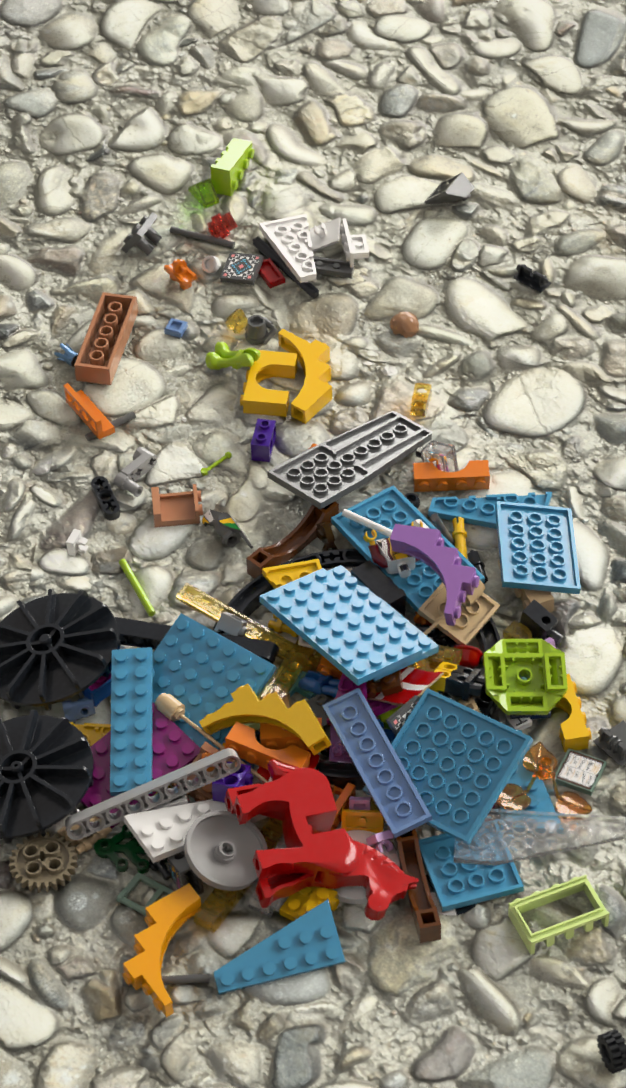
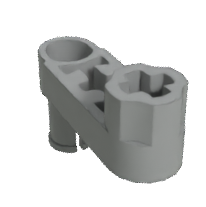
M138 447L133 454L134 461L122 469L114 479L116 486L122 490L129 491L135 497H139L143 492V487L135 483V481L152 469L157 462V456L144 447Z

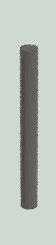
M174 226L170 227V233L233 249L235 247V242Z
M210 974L161 976L164 985L210 982ZM122 978L123 987L132 986V984L128 985L124 978Z

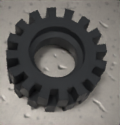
M617 1029L598 1035L597 1047L600 1049L599 1054L602 1056V1062H605V1067L608 1068V1071L614 1074L625 1070L626 1044L622 1034Z

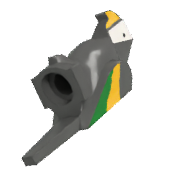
M209 509L204 514L202 519L203 525L205 527L207 525L214 526L216 533L222 537L223 545L226 544L228 547L233 548L240 542L242 537L251 549L253 548L240 526L227 512L221 513Z

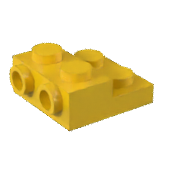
M306 887L288 897L279 910L280 915L295 921L326 900H329L331 911H335L340 902L338 892L321 887Z

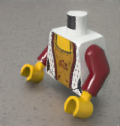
M374 529L371 530L373 538H369L367 532H365L363 538L370 544L368 547L374 563L385 568L388 574L399 573L401 578L411 575L410 570L415 569V562H418L419 559L392 551L390 537L376 540L375 544L374 540L377 537V532Z

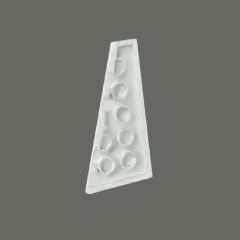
M307 214L259 223L261 233L298 281L302 283L316 280L317 273L313 259L310 232L308 230Z

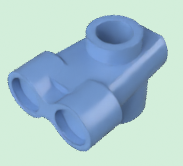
M84 697L83 699L79 698L75 702H71V700L62 701L65 718L69 722L76 723L77 719L96 714L93 699L90 700Z

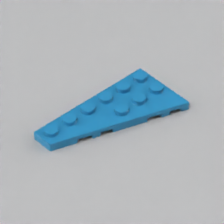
M535 492L524 496H518L515 493L486 495L484 498H476L473 495L465 499H458L456 496L433 497L428 510V516L431 517L432 514L436 513L441 519L452 521L454 518H457V522H459L458 517H462L464 523L497 529L496 501L549 506L552 492H545L544 495H535Z

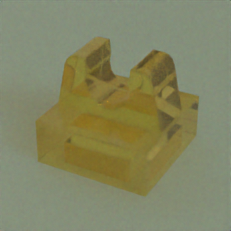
M242 308L236 309L227 318L225 324L227 328L233 330L234 334L240 333L247 326L248 319Z

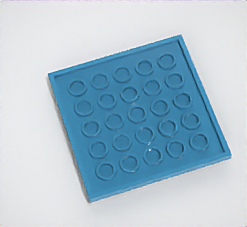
M181 613L153 652V703L155 704L160 694H171L185 705L184 716L204 731L199 721L204 719L206 715L220 709L224 704L233 701L231 693L236 691L238 687L248 683L258 697L277 668L272 663ZM182 718L173 721L200 748L206 741L216 749H220ZM233 726L222 729L210 736L222 744V742H225V738Z
M427 688L391 745L432 816V820L426 824L469 845L526 754L533 739L518 730ZM364 786L362 790L365 794L370 795L368 789Z

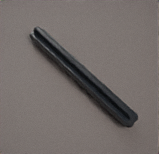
M257 236L252 240L253 245L267 258H270L278 268L312 298L320 295L319 290L311 282L300 283L278 253L263 239Z

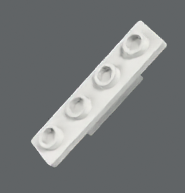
M342 219L340 235L346 262H349L350 268H353L354 259L362 260L369 258V249L365 234L350 235L347 221Z

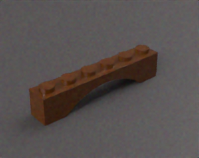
M335 501L322 509L311 505L301 522L285 538L271 546L259 547L246 558L247 574L255 579L262 574V568L274 567L293 558L318 537L316 524L327 522L330 523V526L333 525L331 517L339 514V503Z
M413 829L393 838L401 870L404 874L419 879L417 887L407 890V895L420 943L441 940V922L428 887L416 829Z

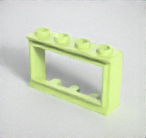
M587 875L574 877L567 882L555 884L543 891H536L524 898H517L509 903L508 916L530 955L535 954V944L544 941L546 946L550 947L554 944L555 936L564 934L568 940L574 936V929L583 926L586 932H590L593 929L594 921L601 919L604 927L609 924V912L605 909L588 881ZM583 890L595 909L535 933H531L521 913Z

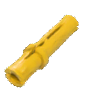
M458 517L459 523H457V518H454L452 520V538L455 542V548H458V551L468 560L466 549L467 532L464 527V519Z

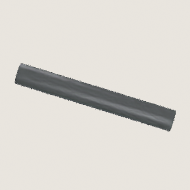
M132 411L112 421L111 424L115 428L135 419L136 415ZM93 432L85 435L88 441L96 438Z
M436 513L432 514L431 520L437 529L455 546L454 539Z

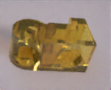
M415 383L411 415L426 417L428 405L432 397L431 384ZM425 389L427 393H420L418 390Z

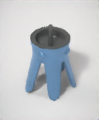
M60 343V347L65 353L63 355L55 352L54 355L59 357L57 359L65 361L74 367L78 353L74 352L68 344V347Z

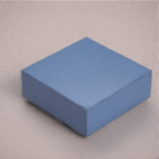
M171 318L164 329V333L181 338L188 327V323Z

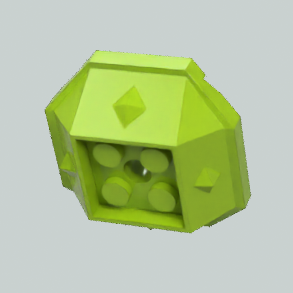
M501 639L483 654L485 692L506 715H547L567 693L565 653L543 639ZM520 677H525L528 680H522Z

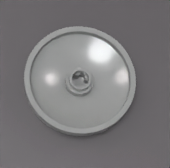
M212 811L194 821L185 837L184 852L190 868L203 882L221 890L235 891L247 888L258 880L252 861L255 851L266 850L267 844L262 833L251 821L240 825L236 813L231 814L229 811Z

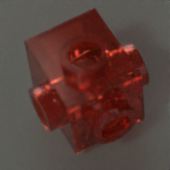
M230 212L223 215L218 213L211 217L212 221L207 223L209 233L213 237H221L222 239L231 235L229 231L238 227Z

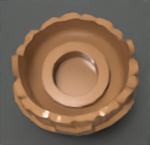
M403 311L393 316L390 320V328L395 335L401 334L408 338L413 337L419 331V323L414 314Z

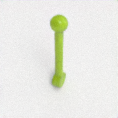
M226 452L225 456L209 467L202 468L201 474L203 476L208 475V471L225 459H230L232 457L231 452Z

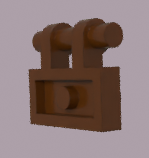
M401 669L378 679L380 682L376 683L373 679L367 681V693L370 698H375L376 693L382 692L383 696H388L403 691Z

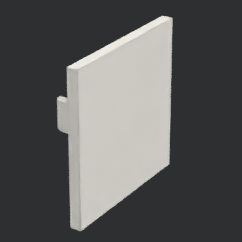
M340 217L310 228L312 252L339 242Z

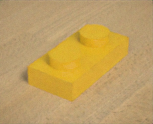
M342 809L341 829L380 833L384 830V818L379 810Z

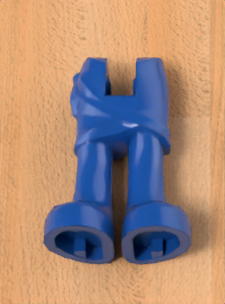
M309 670L305 677L299 681L298 687L317 695L324 694L336 698L340 680L333 679L330 675L326 676Z

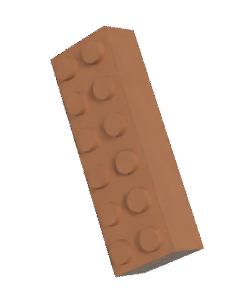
M102 292L74 364L76 381L105 385L112 384L138 314L137 297Z

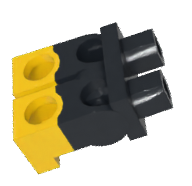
M443 661L434 672H443L444 674L429 687V689L437 693L439 691L447 692L454 697H462V700L468 701L471 696L482 697L483 691H485V678L480 675V669L475 668L473 670Z

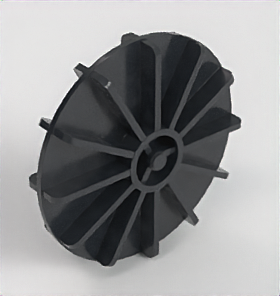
M52 588L48 590L47 596L37 598L24 605L18 600L16 603L19 608L12 611L0 622V698L11 703L12 707L19 709L21 706H44L46 711H50L52 704L67 700L75 695L83 699L82 691L89 688L101 676H109L111 672L108 667L112 660V650H119L121 647L119 628L114 615L106 604L88 596L84 590H80L77 594H56Z
M31 710L29 715L2 721L0 717V839H3L6 844H11L12 839L30 836L39 832L42 837L46 836V829L60 822L68 814L73 815L77 813L75 807L80 803L88 788L93 786L94 760L91 747L83 733L72 725L67 718L39 715L37 710Z

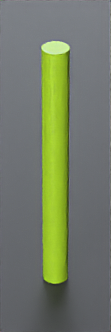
M126 559L119 560L123 572L150 617L154 616L156 612Z

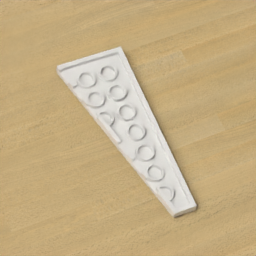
M210 799L128 814L124 816V823L151 861L155 863L184 851L186 834L194 821L200 816L212 811L228 810L224 802ZM258 814L249 821L254 823L267 818V816Z

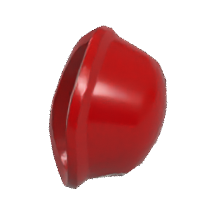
M457 645L448 651L453 664L471 669L479 666L483 653L478 648L469 645Z

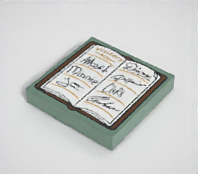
M569 748L553 777V783L592 796L607 766V762Z

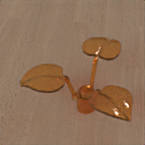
M538 742L531 747L523 758V766L526 770L534 772L527 788L523 791L519 785L506 784L496 801L504 809L511 811L523 810L531 803V798L526 794L529 793L536 778L538 777L540 780L551 778L555 797L558 800L555 803V809L560 815L566 818H579L592 812L590 804L580 795L569 791L562 793L561 796L559 795L555 779L556 773L553 772L558 764L557 759L544 747L542 742Z

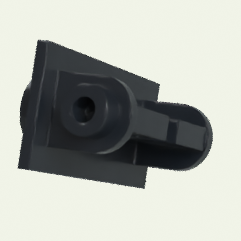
M518 264L516 268L518 273L513 276V279L540 293L551 285L546 275H542L537 271L532 272V269L525 264Z

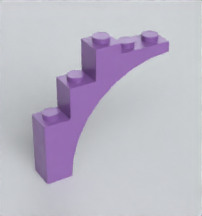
M395 524L390 536L392 551L404 553L421 560L440 577L446 587L447 601L444 610L446 624L454 626L456 619H459L461 616V604L465 602L466 595H473L474 589L479 585V576H477L475 567L461 565L462 558L459 557L458 548L444 547V538H442L440 530Z

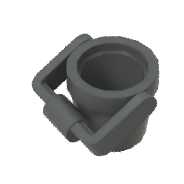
M253 315L248 318L247 326L245 327V338L251 344H267L276 334L277 329L266 317Z

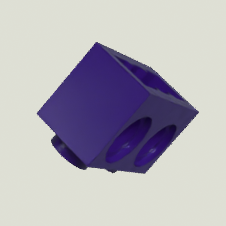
M257 419L251 441V460L270 462L276 440V420Z
M241 764L237 772L212 782L213 801L225 803L224 799L227 789L252 785L253 774H251V765Z

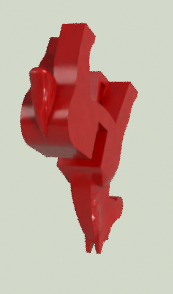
M271 759L268 762L271 782L227 789L224 799L227 810L231 814L236 813L240 825L246 824L258 814L282 820L283 836L287 848L256 850L252 861L259 879L255 891L262 909L268 908L275 900L291 896L306 887L338 889L347 886H363L368 900L364 909L365 916L370 920L378 921L385 916L391 903L400 898L404 899L407 890L417 887L419 879L404 874L392 860L378 850L352 840L344 828L331 830L337 807L330 783L320 771L312 768H299Z

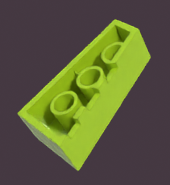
M233 138L226 146V151H222L221 158L215 160L216 165L212 164L210 166L212 193L232 196L234 190H237L239 180H242L245 169H248L250 159L254 157L255 150L252 148V141Z

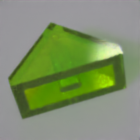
M210 178L188 187L189 192L204 209L220 203Z

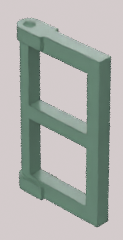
M138 872L119 893L116 901L146 916V907L158 901L163 894L169 895L174 891ZM140 882L157 890L144 907L127 899Z

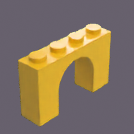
M259 350L261 353L260 358L254 361L253 366L246 371L247 382L243 384L244 395L241 394L240 405L243 406V413L287 417L289 391L265 389L259 383L271 377L295 379L298 367L297 353Z

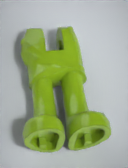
M217 342L215 352L207 353L205 361L207 367L211 370H221L231 366L238 370L242 367H252L254 361L260 358L261 353L254 348L230 351L229 346L225 342Z

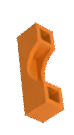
M488 460L469 461L465 468L457 472L441 471L432 462L413 463L414 492L489 489L490 473Z
M237 721L225 738L224 749H234L239 758L267 770L268 762L271 759L299 768L309 767L311 752L295 745L280 750L266 748L257 741L254 728Z

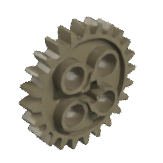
M47 831V835L42 837L39 832L37 837L30 835V840L22 838L23 844L16 843L17 850H11L12 856L9 857L11 876L15 878L16 884L21 883L23 889L29 886V892L37 888L38 893H40L45 888L46 892L49 893L50 887L57 890L58 884L63 887L65 886L64 880L71 881V875H75V868H78V858L75 847L71 846L70 840L65 841V836L58 839L57 833L51 837Z

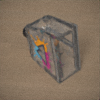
M432 440L425 447L420 446L417 448L416 457L421 458L422 462H432L436 468L445 472L459 471L454 445Z

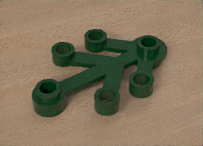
M126 824L123 825L122 831L111 839L102 838L95 843V853L101 858H109L119 872L127 871L129 865L126 858H120L116 853H123L137 867V871L141 874L147 873L150 869L149 862L137 855L147 854L139 846L140 844L136 838L126 844H119L124 839L134 836L131 831L126 832V830H129Z

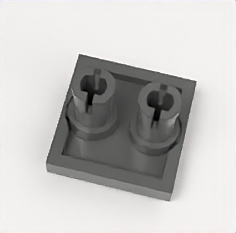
M153 212L148 217L145 215L139 221L140 225L137 223L132 228L131 234L129 233L123 240L125 244L121 249L127 253L133 246H137L148 256L155 247L143 238L144 235L155 245L163 237L151 227L158 216Z

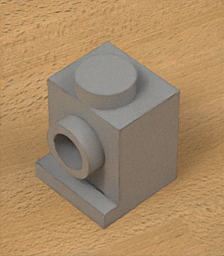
M223 612L214 631H224L223 634L244 637L248 630L246 627L247 621L229 612Z

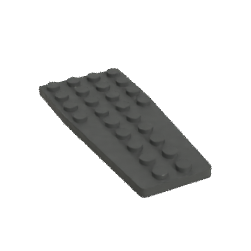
M391 411L302 452L269 470L268 478L317 508L322 509L365 485L432 439V432L400 413Z

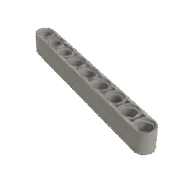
M227 748L75 813L65 820L67 835L72 840L82 839L124 821L125 815L145 812L233 774L241 767L240 758L234 749ZM235 758L232 763H226L227 759ZM215 766L213 771H206L208 767ZM196 775L193 780H187L188 776ZM171 783L177 784L174 788H168V785ZM152 791L158 792L153 797L148 796ZM132 800H138L135 805L129 804ZM113 808L119 809L116 813L109 812ZM92 817H99L95 822L90 821ZM73 825L80 826L77 830L70 829Z

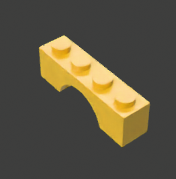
M566 674L567 693L555 705L566 711L569 715V718L560 724L559 737L564 752H567L569 748L575 751L588 749L589 740L592 739L591 730L586 728L585 725L587 723L585 712H581L582 704L580 697L576 696V683L571 681L570 674Z

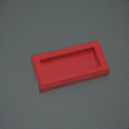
M270 258L263 260L258 274L268 287L273 288L286 283L285 277Z

